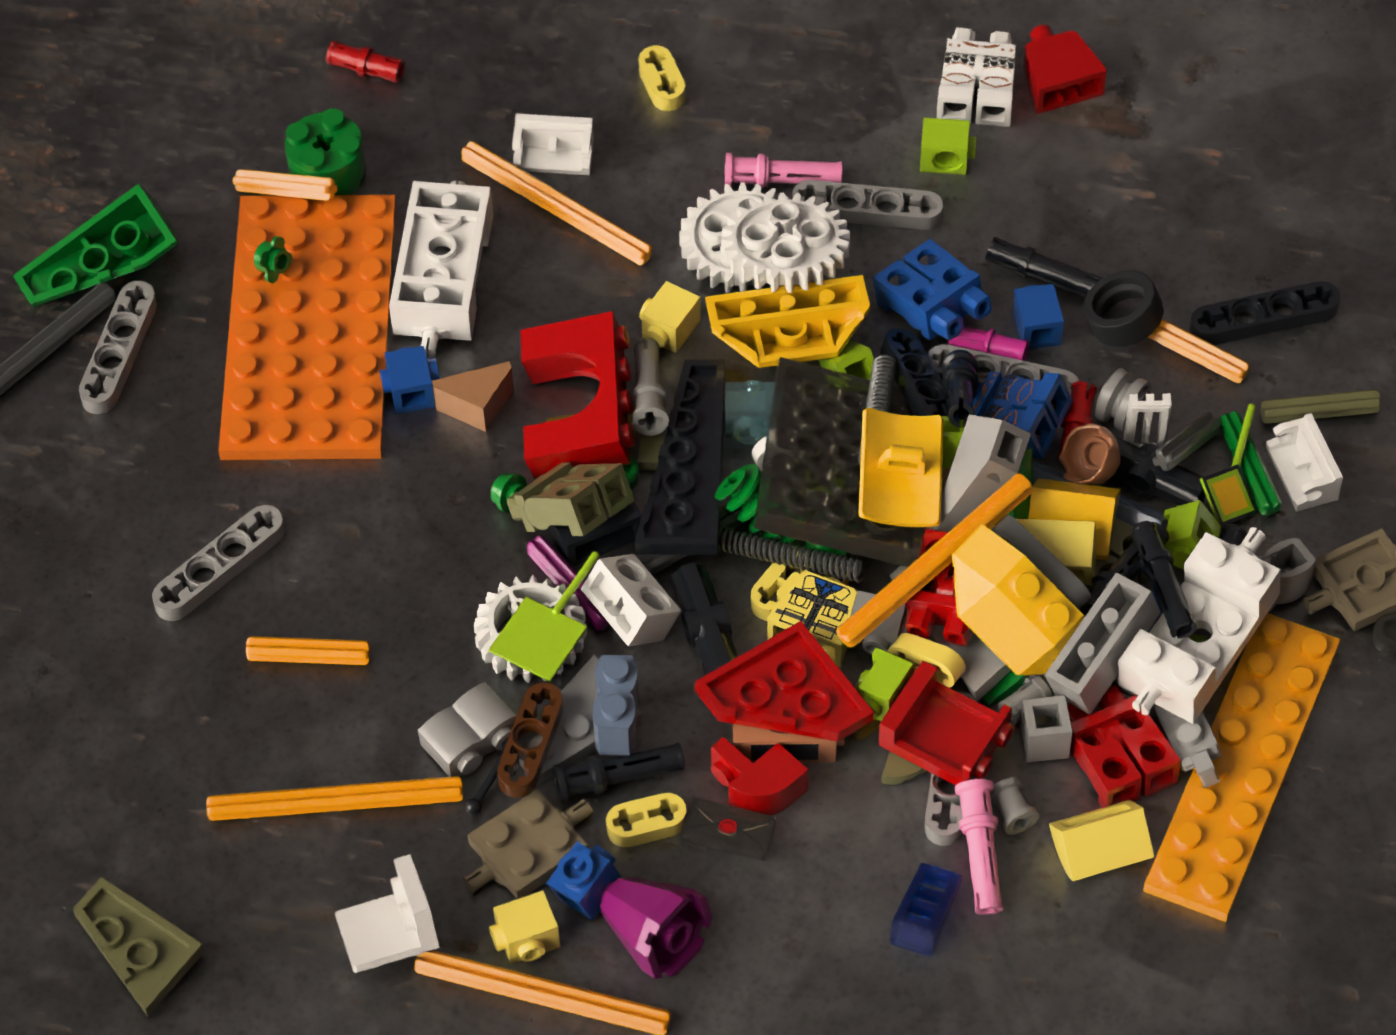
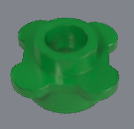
M275 236L271 242H262L254 254L256 269L264 272L265 280L270 283L276 282L279 274L285 272L292 263V254L287 252L284 246L285 239L280 236Z

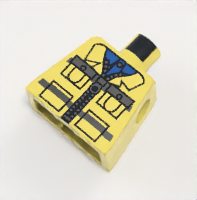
M809 571L802 572L767 618V640L802 621L834 663L841 667L847 646L839 639L836 630L851 616L857 591L847 586L849 579H839L837 576L832 577L831 575H824L822 577Z

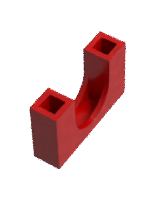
M613 311L520 330L521 362L532 384L574 376H587L600 381L599 389L594 399L577 414L559 420L523 427L524 460L534 479L542 474H546L562 462H570L572 468L580 464H630L629 447L635 445V438L631 423L628 422V414L633 413V403L629 390H626V382L631 381L632 378L630 364L624 354V350L630 348L626 326H619Z

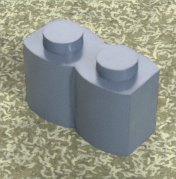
M602 655L595 669L596 698L593 704L595 746L599 755L630 756L637 740L636 711L639 704L637 664L632 655Z

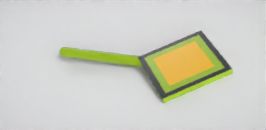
M1252 403L1247 407L1232 466L1199 479L1214 517L1221 527L1258 513L1240 469L1256 406Z

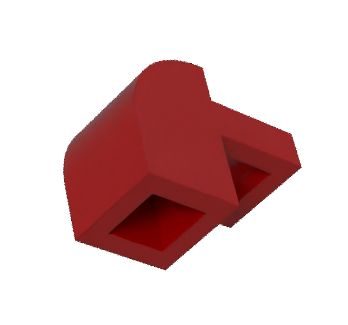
M724 737L711 746V771L722 785L728 786L729 806L737 812L753 817L775 815L787 809L808 791V769L779 743L775 744L754 763Z

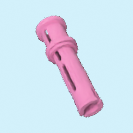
M726 152L724 185L728 184L730 187L732 184H741V182L745 184H760L763 189L768 186V183L798 184L804 180L840 183L842 181V161L769 160V156H765V154H758L757 157H734L729 152Z
M986 779L968 780L955 785V794L960 796L963 817L959 821V828L967 836L975 913L979 915H990L1003 911L993 833L997 830L998 818L993 815L990 795L994 791V784L991 780Z

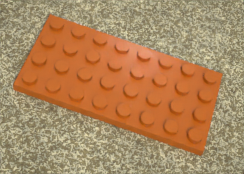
M334 195L330 201L285 196H240L218 450L220 460L382 459L385 393H383L379 370L387 369L384 353L388 352L389 304L392 287L396 217L395 195ZM275 236H280L285 239L284 246L287 252L292 254V263L285 272L279 274L276 282L270 283L265 280V273L256 269L254 254L262 242H271Z

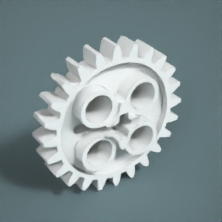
M741 182L738 191H733L728 184H725L724 194L721 195L714 189H711L710 200L698 197L697 208L688 207L687 218L681 220V231L679 232L681 256L687 259L688 270L697 269V279L699 281L710 276L711 288L716 287L722 282L725 283L726 293H729L734 285L739 286L740 292L747 291V287L753 285L755 290H757L755 279L744 283L742 282V273L733 275L731 273V265H725L721 237H723V226H728V216H737L738 207L749 210V200L751 199L759 204L764 203V195L766 194L761 193L760 184H757L752 191H747L744 182ZM772 188L766 194L772 200H776L775 189Z
M780 192L778 200H772L767 194L764 195V203L761 204L751 199L749 200V210L738 207L737 216H728V226H723L722 228L723 237H721L725 265H731V273L733 275L742 273V282L744 283L755 279L757 289L768 283L771 284V292H775L780 285H785L788 293H792L794 285L797 284L805 291L808 290V282L810 281L821 286L823 285V275L834 278L835 268L843 269L844 258H849L850 230H847V220L840 219L839 210L829 212L828 202L817 206L815 196L810 197L807 201H801L800 193H796L792 199H787L786 195Z

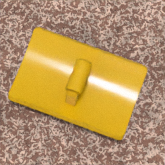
M870 407L863 410L859 516L861 518L881 524L902 527H933L940 525L944 420L940 415H899Z

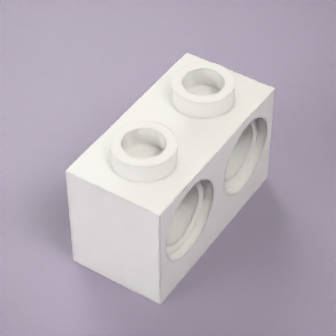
M635 554L598 559L581 588L628 647L663 641L682 611Z

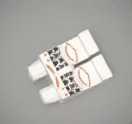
M957 28L953 38L947 39L943 73L937 100L938 119L970 120L971 123L975 88H978L975 124L1010 127L1016 45L1012 44L1009 32L995 31L990 35V42L975 41V32L971 29ZM945 103L967 104V106L961 111H952L946 107ZM983 106L1002 107L1005 110L1000 114L992 115L987 113Z

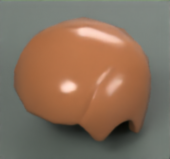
M1093 423L1076 427L1066 437L1062 453L1059 455V460L1066 470L1063 477L1071 483L1094 486L1106 483L1115 475L1120 465L1121 454L1117 439L1108 428Z

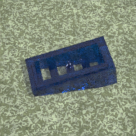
M921 862L892 920L891 944L930 956L939 939L961 884L962 875ZM926 883L929 885H933L945 889V891L940 892L923 886V884ZM912 913H914V914H916V915H919V916H922V917H925V918H921V917L912 915Z

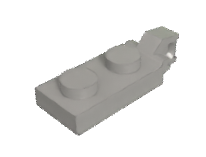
M1154 704L1153 707L1168 741L1181 759L1180 767L1182 771L1186 772L1195 768L1204 789L1219 783L1220 779L1215 771L1212 760L1221 757L1220 754L1222 753L1203 711L1195 723L1192 724Z

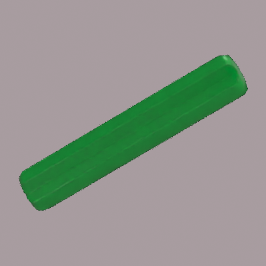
M1237 411L1223 414L1220 417L1221 425L1219 426L1233 457L1244 422ZM1249 434L1240 469L1260 514L1267 517L1281 511L1282 501Z

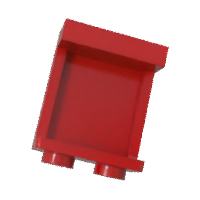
M922 660L880 722L878 745L954 785L968 780L984 779L993 764L994 758L991 756L998 746L1003 749L1008 744L1014 732L1015 726L1011 724L1012 708L1004 704L1000 711L996 712L937 682V668Z

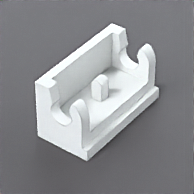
M516 114L512 150H515L514 165L526 172L590 175L594 147L593 118Z
M1312 413L1304 415L1303 418L1288 421L1274 427L1275 436L1282 437L1266 441L1265 448L1296 512L1337 501L1343 476Z

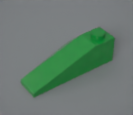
M138 183L15 273L13 277L29 303L36 307L148 267L178 245L179 241L175 228L157 201Z

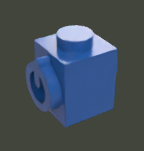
M424 346L403 347L396 351L385 352L387 369H381L379 373L383 393L391 392L395 414L435 407L432 381L440 379L436 358H426Z
M577 841L569 853L560 859L557 869L546 884L560 902L593 921L601 910L603 890L609 883L616 881L617 878H622V876L613 865L616 859L609 852L597 845H594L591 850Z

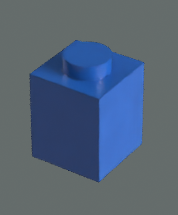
M1054 284L1029 285L1024 288L1014 289L1012 313L1019 339L1029 340V350L1061 345L1064 320Z

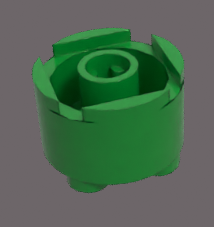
M330 108L322 113L306 116L287 127L285 151L289 174L330 177L334 179V183L337 186V192L334 195H351L361 185L360 180L366 173L362 135L358 126L351 119L345 117L341 110Z

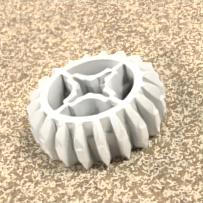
M532 574L529 582L522 583L516 576L513 586L508 587L500 582L498 594L487 592L486 604H479L477 610L478 618H475L474 622L476 647L481 651L485 664L492 663L496 674L507 670V676L511 681L518 674H522L524 680L527 683L530 682L532 675L535 674L490 653L488 649L500 634L498 630L502 623L510 616L512 617L525 597L553 609L567 589L565 584L554 588V583L550 576L543 583H537V578ZM573 594L561 611V614L587 626L585 624V611L583 607L579 606V599L576 597V594ZM587 630L563 664L574 666L576 653H582ZM563 664L557 672L560 676L564 670Z

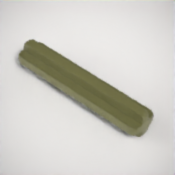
M1370 389L1268 399L1262 401L1260 411L1262 420L1266 424L1288 422L1303 418L1304 415L1312 413L1314 419L1369 414L1380 411L1381 398L1378 390Z

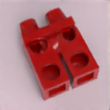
M925 529L916 560L948 532ZM950 563L905 602L908 611L905 626L908 633L925 639L930 638L934 624L945 626L943 631L945 641L953 645L967 646L973 631L957 616L953 563Z
M1116 685L1108 688L1098 703L1101 710L1089 715L1073 705L1067 706L1072 728L1070 753L1075 757L1078 765L1086 773L1095 788L1101 808L1127 800L1135 802L1140 799V792L1144 797H1147L1178 783L1181 759L1150 715H1143L1141 710L1137 712L1133 708L1132 703L1138 696L1134 695L1128 698Z

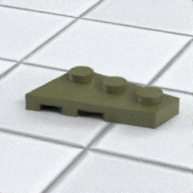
M100 877L73 908L75 917L147 1017L150 1016L205 952L202 943L103 877Z

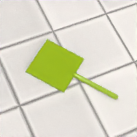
M592 552L553 609L525 597L488 649L489 652L551 682L587 630L586 625L561 614V611L598 560L599 553Z

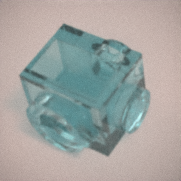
M757 380L725 382L726 439H735L743 444H756L762 438L774 434V422H782V398H774V382H761Z

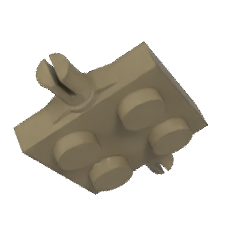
M1382 528L1315 558L1313 575L1322 586V591L1303 598V605L1305 609H1308L1307 612L1309 614L1332 605L1342 614L1352 630L1356 631L1396 612V545L1392 543Z
M537 789L467 835L469 845L482 858L483 866L468 876L463 877L466 887L470 889L471 893H474L491 880H495L497 883L506 886L516 899H519L547 883L557 869L560 859L569 853L577 841L588 847L586 842L574 830L573 826L588 816L593 815L590 804L585 799H582L573 807L562 812L560 809L553 807Z

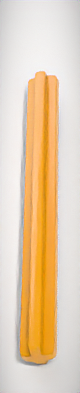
M470 141L462 149V160L636 264L644 265L651 258L652 246L482 145L475 141Z
M1021 473L1015 474L842 623L836 630L839 639L849 648L856 646L952 563V554L980 524L991 529L1033 492L1031 482Z
M451 776L221 794L207 797L206 807L209 820L217 821L458 802L463 799V783L461 777Z
M435 950L417 955L415 959V971L418 974L656 1035H665L670 1025L671 1014L666 1009Z

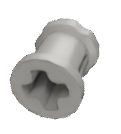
M1010 777L994 784V791L990 793L991 803L999 811L1004 820L1002 827L1009 835L1026 831L1040 817L1038 810L1029 805L1022 793L1023 784L1018 777Z

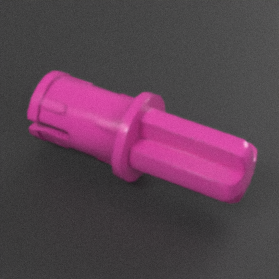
M964 326L958 336L950 341L948 340V345L1026 361L1029 350V340H1020L996 334V330L992 328L987 332Z

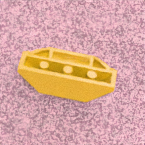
M863 275L823 280V285L821 286L815 282H808V290L806 291L797 284L794 285L792 293H788L785 286H779L775 292H771V288L705 297L712 333L758 368L838 357L870 311V302Z
M980 524L952 554L957 616L1015 675L1045 674L1085 616L1023 553L985 525Z

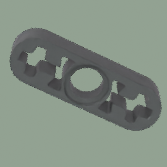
M1007 515L992 528L995 534L1023 553L1078 610L1092 598L1085 585L1014 517Z

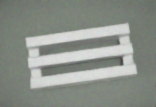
M1171 393L1162 394L1161 400H1155L1154 394H1146L1145 401H1138V394H1129L1123 440L1138 447L1144 444H1154L1160 447L1166 443L1172 407ZM1138 412H1143L1139 443H1134ZM1153 412H1159L1156 443H1149Z

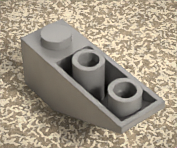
M969 414L942 493L941 523L939 526L931 527L930 530L949 532L1017 474L1031 433L1004 420Z

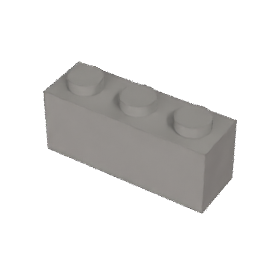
M1117 572L1045 673V677L1055 696L1065 695L1066 702L1089 715L1093 712L1118 676V661L1140 629L1148 632L1161 613L1151 590Z

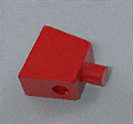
M1046 24L1039 25L1031 31V42L1025 45L1023 68L1037 114L1104 95L1107 70L1077 32L1070 30L1054 35L1050 26Z

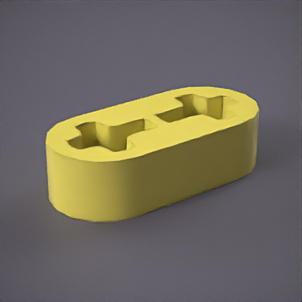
M657 45L645 48L639 55V72L652 103L663 111H674L680 108L686 99L685 82L671 52L665 47ZM656 62L658 66H662V71L658 72L653 63ZM667 85L669 91L673 94L668 95L666 91H662V86Z
M777 562L772 563L751 590V609L753 614L759 619L767 621L769 614L798 576L802 572H806L807 569L803 571L800 568V574L793 572L785 580L786 569L792 571L795 567L791 568L789 565L784 566L783 564L778 565ZM777 591V603L771 600L767 604L762 603V597L769 599Z
M902 633L887 651L913 663L914 672L922 660L937 668L936 681L949 688L956 683L966 670L964 660L953 649L910 633Z
M661 793L618 804L608 812L606 817L607 836L612 843L620 847H633L675 836L685 828L687 823L686 804L681 797L673 793ZM669 809V812L674 814V819L666 821L665 817L661 815V810ZM627 819L628 823L632 825V830L624 831L619 821Z

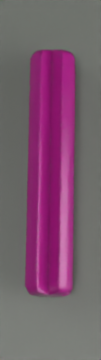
M541 535L527 544V554L548 577L550 576L556 586L565 584L566 588H568L578 573L555 547ZM583 580L574 594L579 599V606L583 607L586 619L596 630L603 631L610 624L581 590L585 583V580Z

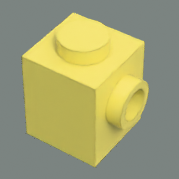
M666 281L654 298H648L640 310L639 319L642 320V338H651L658 343L659 348H665L677 353L701 321L700 296Z
M543 890L493 907L495 925L489 926L491 937L497 951L505 949L510 964L519 961L531 962L537 960L545 952L560 947L558 925Z

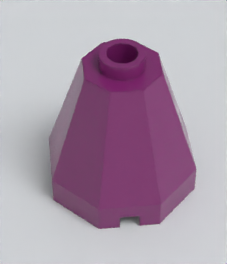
M623 877L609 883L601 895L600 909L604 919L641 970L654 979L662 978L661 973L669 977L677 976L701 951L705 939L699 936L702 925L709 929L713 917L706 896L696 890L638 878Z

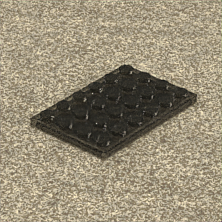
M780 357L775 371L754 529L849 552L854 555L889 562L894 565L909 567L921 556L924 527L886 525L872 522L859 516L860 464L858 457L862 436L863 410L866 409L870 380ZM893 386L889 413L914 416L899 387Z

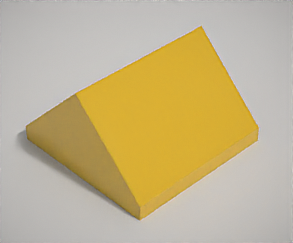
M1038 478L1032 486L1033 492L1031 493L1028 519L1095 522L1096 559L1108 561L1120 489Z

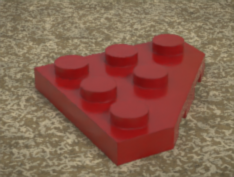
M802 621L694 682L695 692L720 722L840 741L874 720L873 710Z

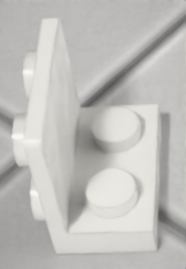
M410 854L393 859L397 877L391 878L390 882L394 894L335 912L345 948L355 973L440 948L431 910Z

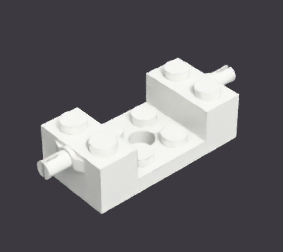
M413 181L389 309L393 335L421 337V346L425 348L426 358L428 353L429 358L436 357L439 339L472 341L477 312L475 287L483 246L488 247L493 221L491 187L466 185L462 181H459V184L456 181H452L450 184ZM439 246L451 249L445 255H435L431 252Z
M1250 528L1240 546L1229 544L1205 532L1184 563V582L1181 588L1190 612L1197 624V629H1205L1212 636L1209 640L1202 643L1194 642L1189 637L1178 639L1176 636L1173 638L1163 613L1149 633L1142 629L1138 631L1118 661L1119 686L1139 695L1132 703L1133 708L1137 712L1141 710V714L1148 715L1152 706L1156 704L1192 724L1195 723L1280 595L1281 569L1259 559L1255 555L1261 543L1266 539L1265 534L1261 530L1257 533V528Z

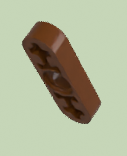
M536 683L528 688L506 743L497 773L499 787L509 797L522 798L534 791L563 714L561 691L551 683ZM543 699H549L550 704L544 707L541 721L537 719V704H541ZM527 732L538 733L543 738L538 746L532 748L522 746L518 740ZM519 759L525 761L524 776H520L518 781H511L510 775L517 773Z

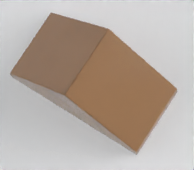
M510 361L433 380L432 386L436 410L486 432L514 391Z

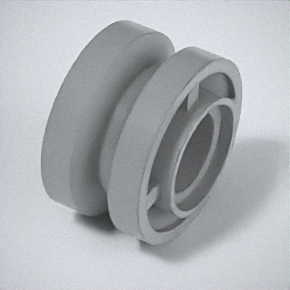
M1123 368L1117 369L1105 382L1099 393L1094 414L1095 418L1104 423L1114 418V428L1124 432L1129 394H1138V401H1145L1146 394L1151 392V382L1143 378H1138L1132 382L1131 372ZM1138 412L1137 422L1141 418L1143 412Z

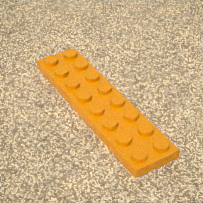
M1269 613L1266 614L1245 646L1211 726L1213 735L1222 753L1220 754L1221 757L1212 760L1220 782L1204 789L1196 769H1193L1145 881L1144 892L1218 920L1227 921L1339 648L1340 638Z

